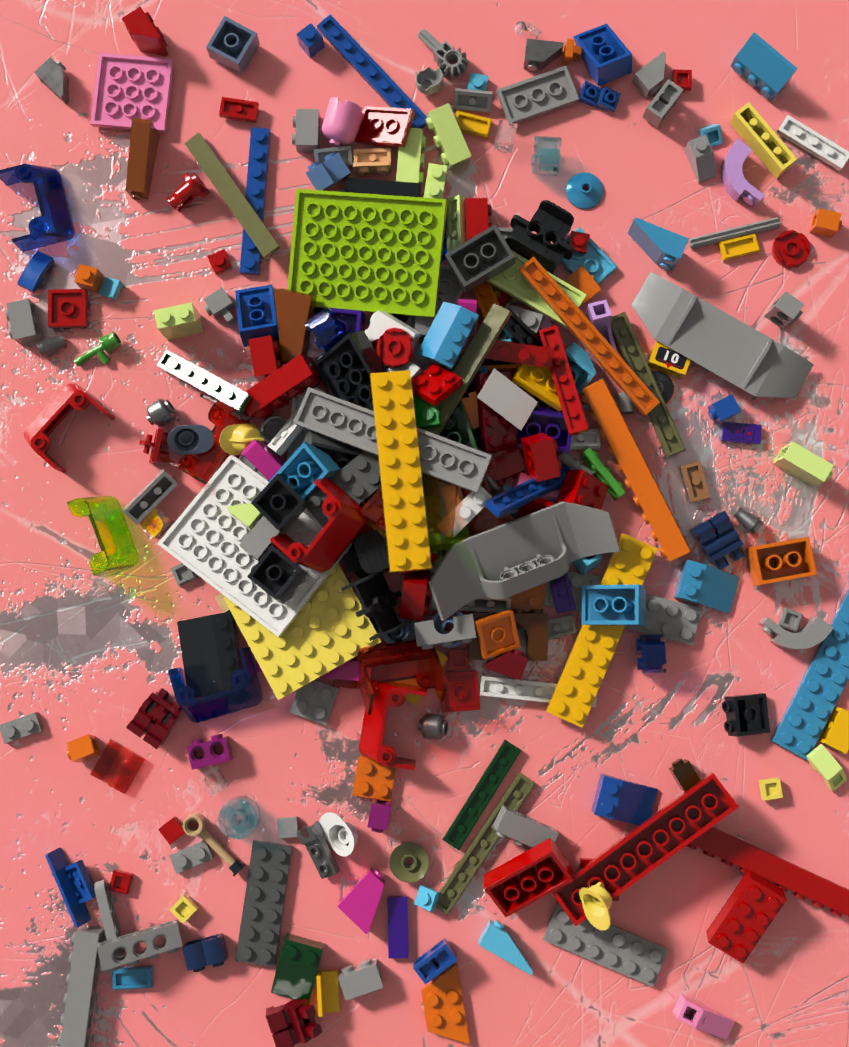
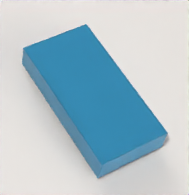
M153 966L119 967L118 970L112 972V990L153 987Z

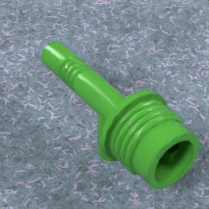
M115 332L99 337L100 344L74 359L75 364L80 366L85 361L98 355L104 365L110 361L104 350L108 354L112 353L113 350L122 344L120 338Z

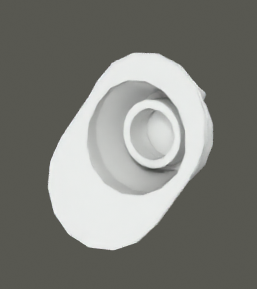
M333 812L323 814L319 823L324 831V838L338 855H350L354 850V846L358 843V832L355 826L349 822H344L340 816Z

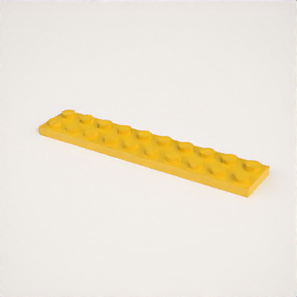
M407 370L370 373L390 573L431 569L411 372Z
M621 533L618 539L620 552H613L599 585H643L658 548ZM582 625L546 709L547 713L583 728L625 626Z

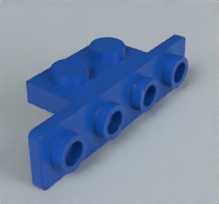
M60 847L47 853L45 857L75 928H78L91 920L84 902L96 897L95 889L83 860L81 859L68 865Z

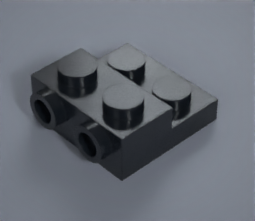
M766 693L724 697L725 701L722 703V709L726 713L727 721L724 723V728L728 732V736L739 737L770 733Z

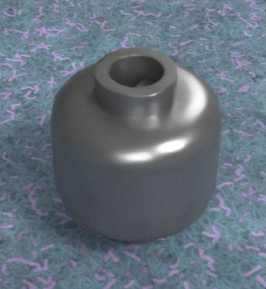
M158 399L147 407L148 415L146 418L151 425L156 424L159 427H163L174 419V412L176 411L167 399Z
M427 713L423 719L419 720L418 730L421 731L422 736L426 739L440 740L447 734L448 721L441 714Z

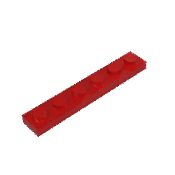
M554 325L541 329L539 334L543 347L554 348L550 371L569 435L571 437L587 432L589 429L558 326Z
M474 336L469 337L460 355L465 353ZM496 340L486 359L551 368L554 348Z

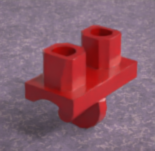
M158 428L156 430L154 442H151L153 435L147 434L146 441L140 440L139 445L144 446L143 453L149 454V450L152 448L149 459L151 464L168 462L169 453L159 451L161 444L168 445L167 439L169 434L164 432V429Z

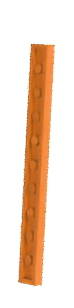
M534 256L519 268L520 274L644 416L660 403Z

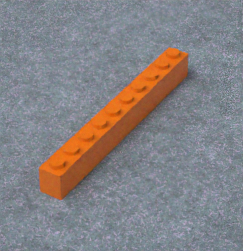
M602 378L583 388L582 399L586 405L590 404L592 408L590 414L594 422H599L601 428L598 430L603 439L607 438L610 444L607 448L612 456H616L618 460L616 466L620 473L624 472L627 478L624 481L628 489H633L636 495L633 499L637 507H642L644 511L642 517L646 524L650 523L653 529L650 531L655 542L659 541L661 548H659L661 555L670 562L691 552L605 379Z

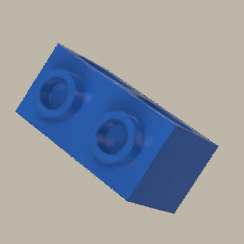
M444 938L416 959L413 963V969L426 985L457 961V953L447 939Z

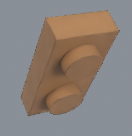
M697 461L680 466L690 503L711 498L701 462Z

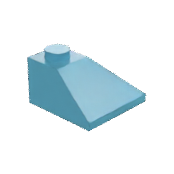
M573 342L565 350L573 379L576 381L575 386L579 396L582 389L595 376L596 370L589 354Z

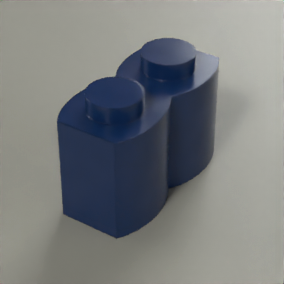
M223 933L193 940L182 946L187 971L199 972L204 970L207 965L218 967L223 965L224 961L229 957Z

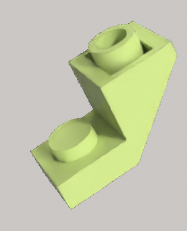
M822 744L807 755L811 767L823 777L827 787L832 792L848 780L843 768Z

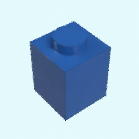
M312 23L297 33L299 46L310 58L324 48L323 36Z
M733 394L712 403L708 407V415L716 424L741 412Z

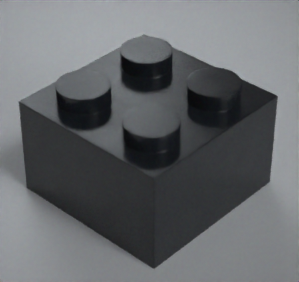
M277 474L251 502L278 531L287 530L312 503L285 474Z
M271 545L247 577L276 601L284 604L308 573Z

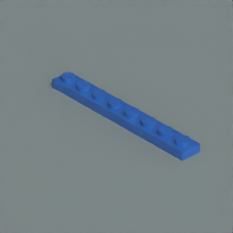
M331 14L317 25V30L390 108H407L415 111L411 128L422 129L427 125L425 120L427 116Z
M251 128L246 199L261 221L264 222L270 129ZM243 228L240 274L259 275L261 253Z

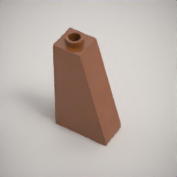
M132 117L126 192L132 199L141 201L142 199H149L160 136L151 120Z
M276 288L274 290L281 361L288 363L300 354L307 355L317 296Z

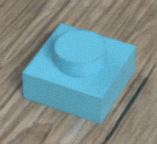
M471 72L467 89L486 91L489 76Z
M420 885L414 904L434 912L440 892L426 885Z

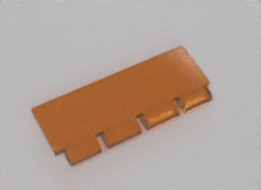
M428 478L426 494L433 495V498H425L426 514H431V517H426L428 535L452 537L458 486L437 478Z

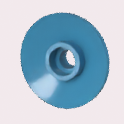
M579 173L569 180L566 187V195L573 206L579 209H590L601 201L603 185L595 175ZM587 186L589 190L584 191L582 187Z

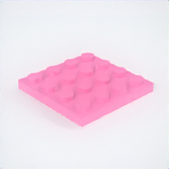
M99 53L90 122L92 127L131 130L133 117L151 120L158 133H166L174 66L173 59Z

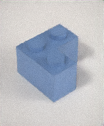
M332 152L324 157L325 162L319 164L316 161L307 167L309 171L306 172V175L316 190L324 191L351 173L340 153L335 154Z

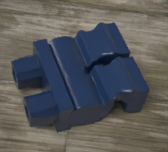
M726 511L719 512L689 529L694 537L700 538L699 546L708 561L713 562L720 570L729 565L725 558V555L730 553L734 561L745 556L741 547L744 544L733 528V524L730 523V517ZM713 527H715L717 530L716 534L713 531Z

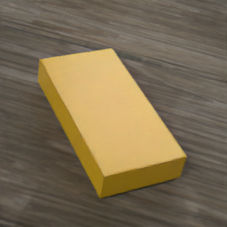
M456 111L455 118L461 133L488 139L493 119Z
M755 233L718 243L722 261L760 252Z

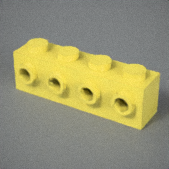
M750 102L734 113L729 122L746 144L753 149L752 151L776 179L792 167L797 158Z

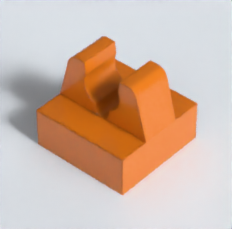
M567 38L563 47L561 65L569 66L571 61H579L582 55V47L574 45V39Z

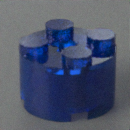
M326 307L305 323L307 330L316 337L313 340L319 349L323 348L325 352L329 351L348 334L339 318L332 317L335 313L329 307Z
M664 634L639 635V638L635 639L636 651H640V658H637V669L642 670V674L666 673V669H662V665L666 664L665 641H660Z

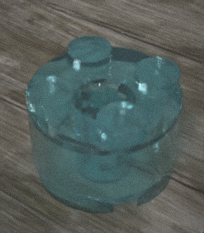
M534 137L533 148L535 149L531 158L532 174L558 177L561 159L559 148L562 147V137Z
M248 796L234 797L222 806L218 816V826L225 836L234 839H244L252 834L261 820L260 809L257 803ZM237 815H242L243 818H242V820H241V819L237 820V819H236V816H237Z

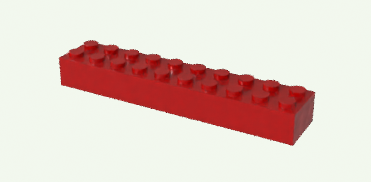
M711 772L573 874L574 881L557 889L552 894L573 924L577 926L587 919L579 895L580 889L589 888L601 882L613 900L739 806L715 774Z

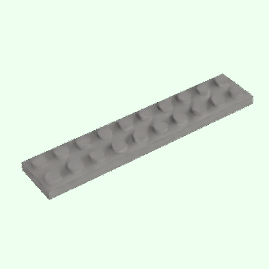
M308 387L293 422L294 425L378 456L374 411ZM417 428L421 473L478 494L492 455Z

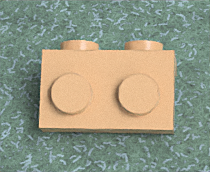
M391 148L353 149L354 174L368 175L369 173L385 175L388 172H392Z

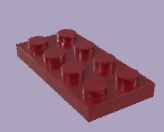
M500 372L512 381L511 372ZM478 373L475 375L477 396L491 373ZM477 398L482 452L518 449L516 427Z

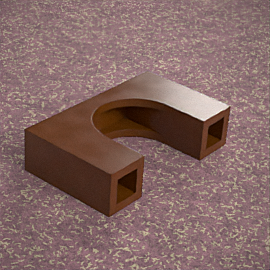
M512 609L515 622L522 626L526 634V657L528 661H548V613H543V609H532V613H525L524 609ZM469 612V614H473L474 621L497 614L495 612ZM476 633V638H472L473 642L468 643L469 660H489V658H482Z

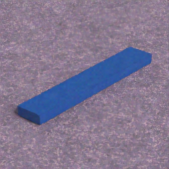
M562 464V470H559L560 477L540 482L532 478L487 499L484 506L497 518L562 487L566 472L569 469Z

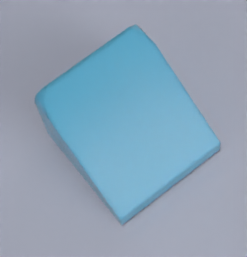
M715 123L698 129L700 137L703 135L707 136L711 147L723 144L721 126Z
M105 277L98 294L117 301L123 283L119 280Z

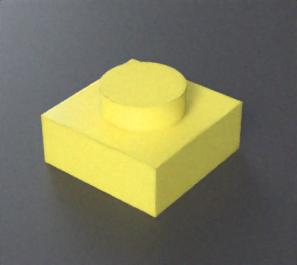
M780 778L758 780L763 801L783 798Z
M184 894L170 911L184 924L198 907Z

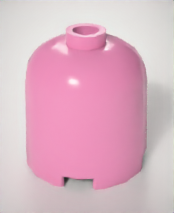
M331 97L322 123V133L330 140L329 144L335 147L349 145L354 142L365 111H362V107L349 100L343 103L338 101V97Z

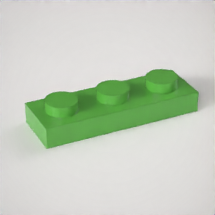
M589 447L579 456L591 471H594V476L608 485L607 492L614 501L626 493L621 482L615 480L611 475L610 468L600 461L596 451Z

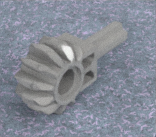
M426 29L420 30L418 38L434 52V61L444 73V77L451 76L452 80L454 76L460 78L461 73L467 71L468 59H466V52L461 53L462 49L460 47L455 50L454 46H451L447 41L441 44Z

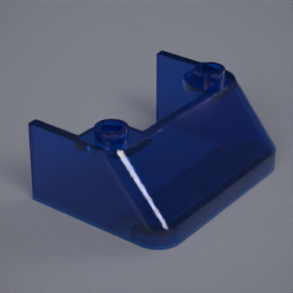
M21 164L0 170V179L6 186L20 182L34 183L41 216L35 217L30 221V234L12 239V242L22 252L67 241L74 236L75 228L62 176L55 168Z
M250 647L239 649L244 668L236 670L232 674L231 683L233 688L201 698H196L194 689L185 685L181 667L168 670L175 699L192 722L199 723L261 703L263 693Z

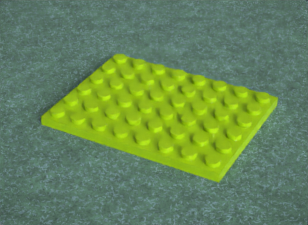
M296 189L287 290L317 296L315 303L317 308L327 307L374 313L380 310L389 314L435 318L448 200Z

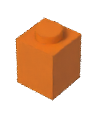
M819 208L813 214L810 233L832 237L841 229V213Z
M79 264L74 282L81 289L99 293L104 275L98 268Z
M88 734L67 742V755L73 762L80 763L101 754L96 737Z

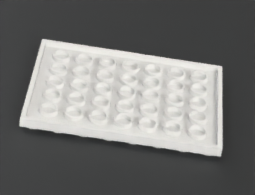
M230 455L157 544L280 638L350 549L352 543L329 571L320 573L296 563L308 574L284 604L276 601L247 577L258 561L246 553L239 545L243 535L251 530L233 517L227 510V506L251 503L269 482L235 456ZM305 509L285 534L294 542H301L308 548L323 527Z

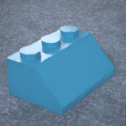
M755 32L741 48L731 64L735 73L742 75L751 86H755L765 98H769L771 101L787 86L798 69Z
M443 301L417 355L452 372L478 321L479 315L462 306Z
M303 442L271 480L277 474H285L308 497L319 488L314 483L316 479L331 478L340 468L327 453L307 442Z

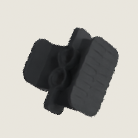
M542 200L530 222L519 215L513 216L510 223L513 231L507 236L505 241L512 251L527 260L534 256L546 271L553 274L562 258L570 260L575 251L572 246L563 241L572 227L574 217L570 212L557 206L555 203L549 200Z
M386 528L376 529L355 539L348 553L342 557L344 567L348 573L355 572L357 577L362 579L380 570L389 568Z
M390 567L341 588L344 591L354 586L362 604V609L356 612L357 617L365 614L368 618H374L379 633L370 637V641L398 630L413 621L411 618L400 623L393 609L397 605L396 598L402 596L401 591L393 593L386 582L383 572L390 570Z

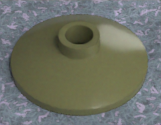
M405 842L393 850L389 862L390 869L398 880L406 883L416 882L426 874L429 858L423 847L413 842ZM407 858H412L413 863L407 864L405 860Z

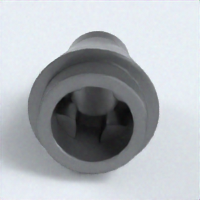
M62 335L39 340L40 342L36 344L43 358L46 356L49 358L60 348L67 345Z
M741 507L734 514V517L748 533L754 534L763 524L760 517L743 510Z

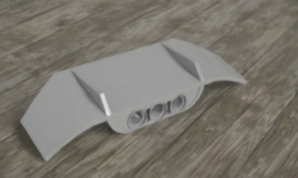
M653 272L649 273L631 304L655 340L753 396L795 398L814 366L813 363L784 345Z
M562 501L454 543L429 581L441 621H445L460 608L481 597L505 599L559 578L567 573L570 562L580 558L620 552L610 512Z

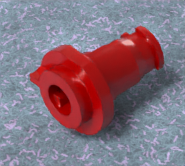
M186 172L183 175L186 181L174 191L170 198H166L170 205L177 209L179 213L183 207L189 205L197 196L200 195L204 199L211 193L195 173L190 175Z

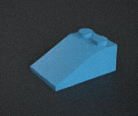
M636 217L628 231L629 236L650 259L659 265L661 269L667 271L674 270L682 257L689 239Z
M684 560L673 598L730 614L739 576L706 564Z
M639 584L582 585L581 625L646 626V587Z

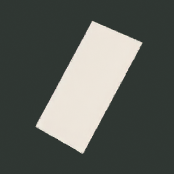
M495 368L477 398L519 430H522L538 403Z

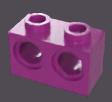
M222 734L211 736V740L205 742L203 738L193 740L192 745L187 746L192 770L233 759L229 736L223 737ZM217 743L222 744L224 747L222 754L217 753L215 750ZM197 748L204 750L205 756L203 758H199L196 755Z
M372 800L368 820V828H371V831L383 833V830L387 831L392 801Z

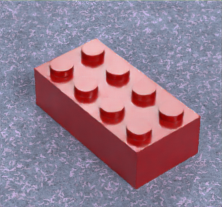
M300 354L246 390L245 392L252 396L245 407L248 415L266 419L268 416H272L274 414L273 411L277 408L286 407L292 398L302 396L305 393L304 390L308 387L313 388L320 384L319 380H321V377L314 366L313 358Z
M549 838L484 874V890L503 915L508 917L574 881L572 866L553 840Z
M748 869L706 931L708 943L744 964L787 901L783 889Z

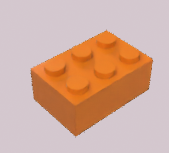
M809 537L746 548L753 586L817 575Z

